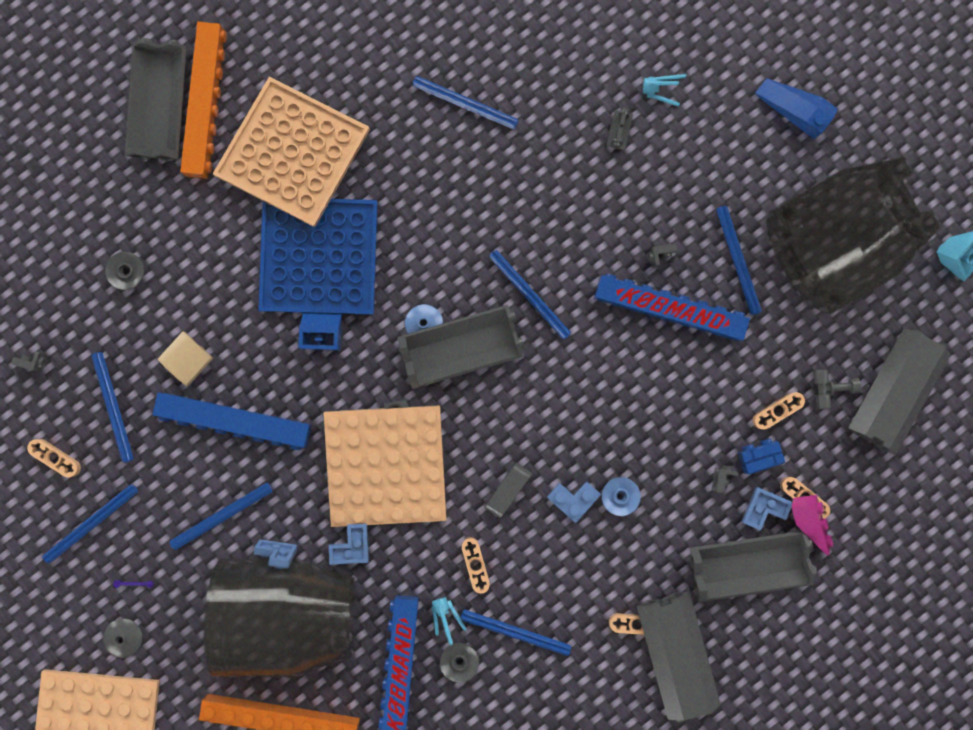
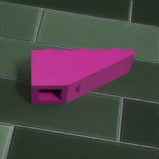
M817 495L793 498L792 511L796 525L826 555H830V547H833L832 536L827 534L829 528L827 519H823L822 516L824 514L822 502L818 501Z

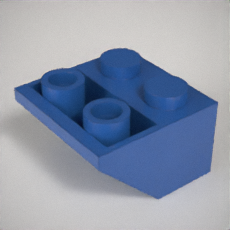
M303 312L299 328L298 348L302 350L341 351L342 314Z

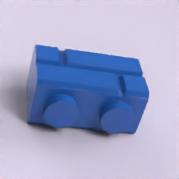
M768 438L760 441L761 445L753 446V444L743 446L742 451H739L737 454L744 474L749 475L784 464L785 459L779 442Z

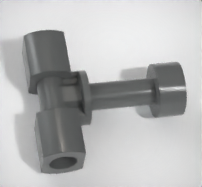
M828 369L813 370L814 384H818L819 395H815L816 407L818 409L831 408L830 396H833L836 391L849 390L851 394L861 392L859 378L849 379L848 383L833 384L832 381H829Z

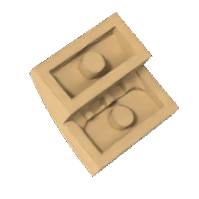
M183 331L157 360L188 387L211 362L213 357Z

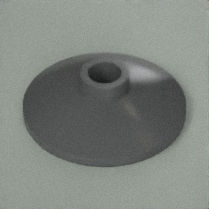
M119 252L108 260L105 274L112 286L121 290H129L136 287L142 281L144 265L137 255L131 252ZM127 268L130 269V273L128 275L125 274V270Z
M126 618L117 619L110 623L103 636L107 651L113 656L120 658L129 657L136 653L143 639L142 631L138 624ZM118 637L123 638V643L118 641Z
M454 643L448 646L443 651L440 659V667L443 674L453 682L460 683L470 680L476 674L479 666L476 651L465 643ZM462 658L463 663L458 664L456 659Z

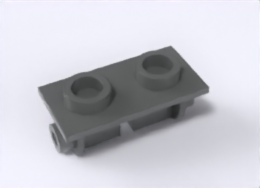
M621 108V111H614L607 147L625 151L633 117L632 113H628L629 109Z

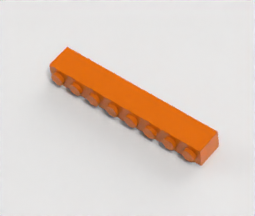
M197 21L180 170L186 177L208 179L209 173L212 172V162H210L211 155L214 154V143L212 142L217 130L215 117H218L219 113L217 98L219 99L221 95L219 80H222L223 77L221 63L225 59L223 45L227 41V33L221 24Z
M208 694L202 700L199 715L200 721L257 730H358L360 718L213 694Z

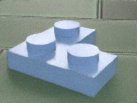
M587 481L574 495L558 483L547 498L576 523L601 494Z
M755 487L741 522L761 530L768 513L786 520L791 510L792 502L759 487Z
M367 523L347 524L348 543L329 544V564L368 563Z
M259 539L254 548L255 555L269 558L268 565L274 566L277 569L288 568L297 552V545L261 539Z

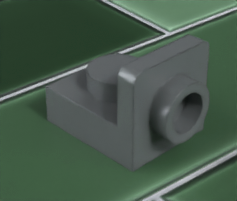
M676 243L656 246L650 249L648 260L653 265V268L660 266L659 256L661 259L672 257V253L677 251Z
M35 352L33 358L22 355L21 358L13 357L11 364L41 372L47 363V354Z
M722 465L721 469L715 468L712 491L724 493V490L728 487L727 474L738 476V472L733 471L731 466Z

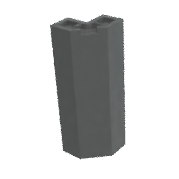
M141 38L133 43L124 156L142 160L159 158L161 161H172L178 159L186 46L179 44L177 40L169 39L162 44L153 43L151 39Z
M508 305L397 337L412 389L523 357L521 349L525 347L522 337L518 338L515 331L514 323L517 320L514 311L510 312Z
M904 328L852 420L849 429L855 435L872 441L878 448L896 455L951 356L946 349L947 347L924 336L919 330Z
M803 531L690 548L689 560L690 566L693 568L695 578L693 579V585L698 602L814 585L817 569L809 559L810 550L813 549L812 540Z
M690 592L672 593L664 599L647 600L638 605L637 610L668 720L684 722L702 715L713 714L714 710L721 704Z

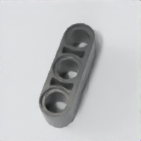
M516 462L484 508L500 519L532 473Z

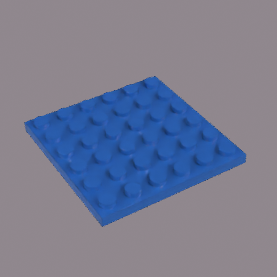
M331 199L316 227L263 201L258 311L374 315L378 201Z

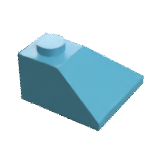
M973 231L949 237L945 243L939 246L937 251L940 262L962 281H965L973 272Z

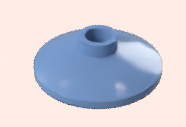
M426 304L412 308L405 319V327L408 334L443 324L440 312L433 306ZM423 319L427 320V325L421 326L420 321Z
M614 478L603 488L602 502L605 508L614 515H629L637 509L640 503V490L628 478ZM619 492H622L624 495L622 499L617 498Z

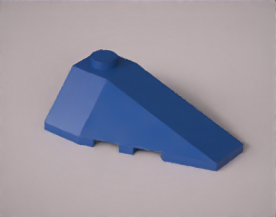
M768 78L765 79L755 92L756 96L813 139L822 134L838 110L823 97Z

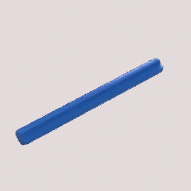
M416 76L413 81V86L511 129L517 127V118L419 76Z
M719 207L717 214L750 314L761 313L762 310L728 207Z
M497 250L493 251L489 255L490 259L562 339H566L571 334L568 328Z
M96 352L91 357L123 463L130 462L134 458L102 352Z
M269 483L261 485L171 539L169 542L170 546L174 550L179 549L272 493V487Z
M131 484L47 551L42 556L43 560L46 563L53 562L137 494V487Z
M463 610L461 614L462 621L569 656L571 652V645L468 610Z

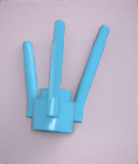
M687 75L644 78L643 93L647 94V98H654L679 106L680 103L656 95L655 92H659V86L679 84V81L666 80L686 78Z
M442 597L432 601L433 606H431L435 635H439L438 614V616H441L448 642L452 645L453 641L445 614L449 613L448 609L451 610L463 631H466L467 628L454 609L451 600L447 601L446 597Z

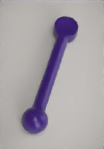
M115 580L113 582L115 588L120 586H146L147 588H152L154 585L153 581L122 582L121 580Z

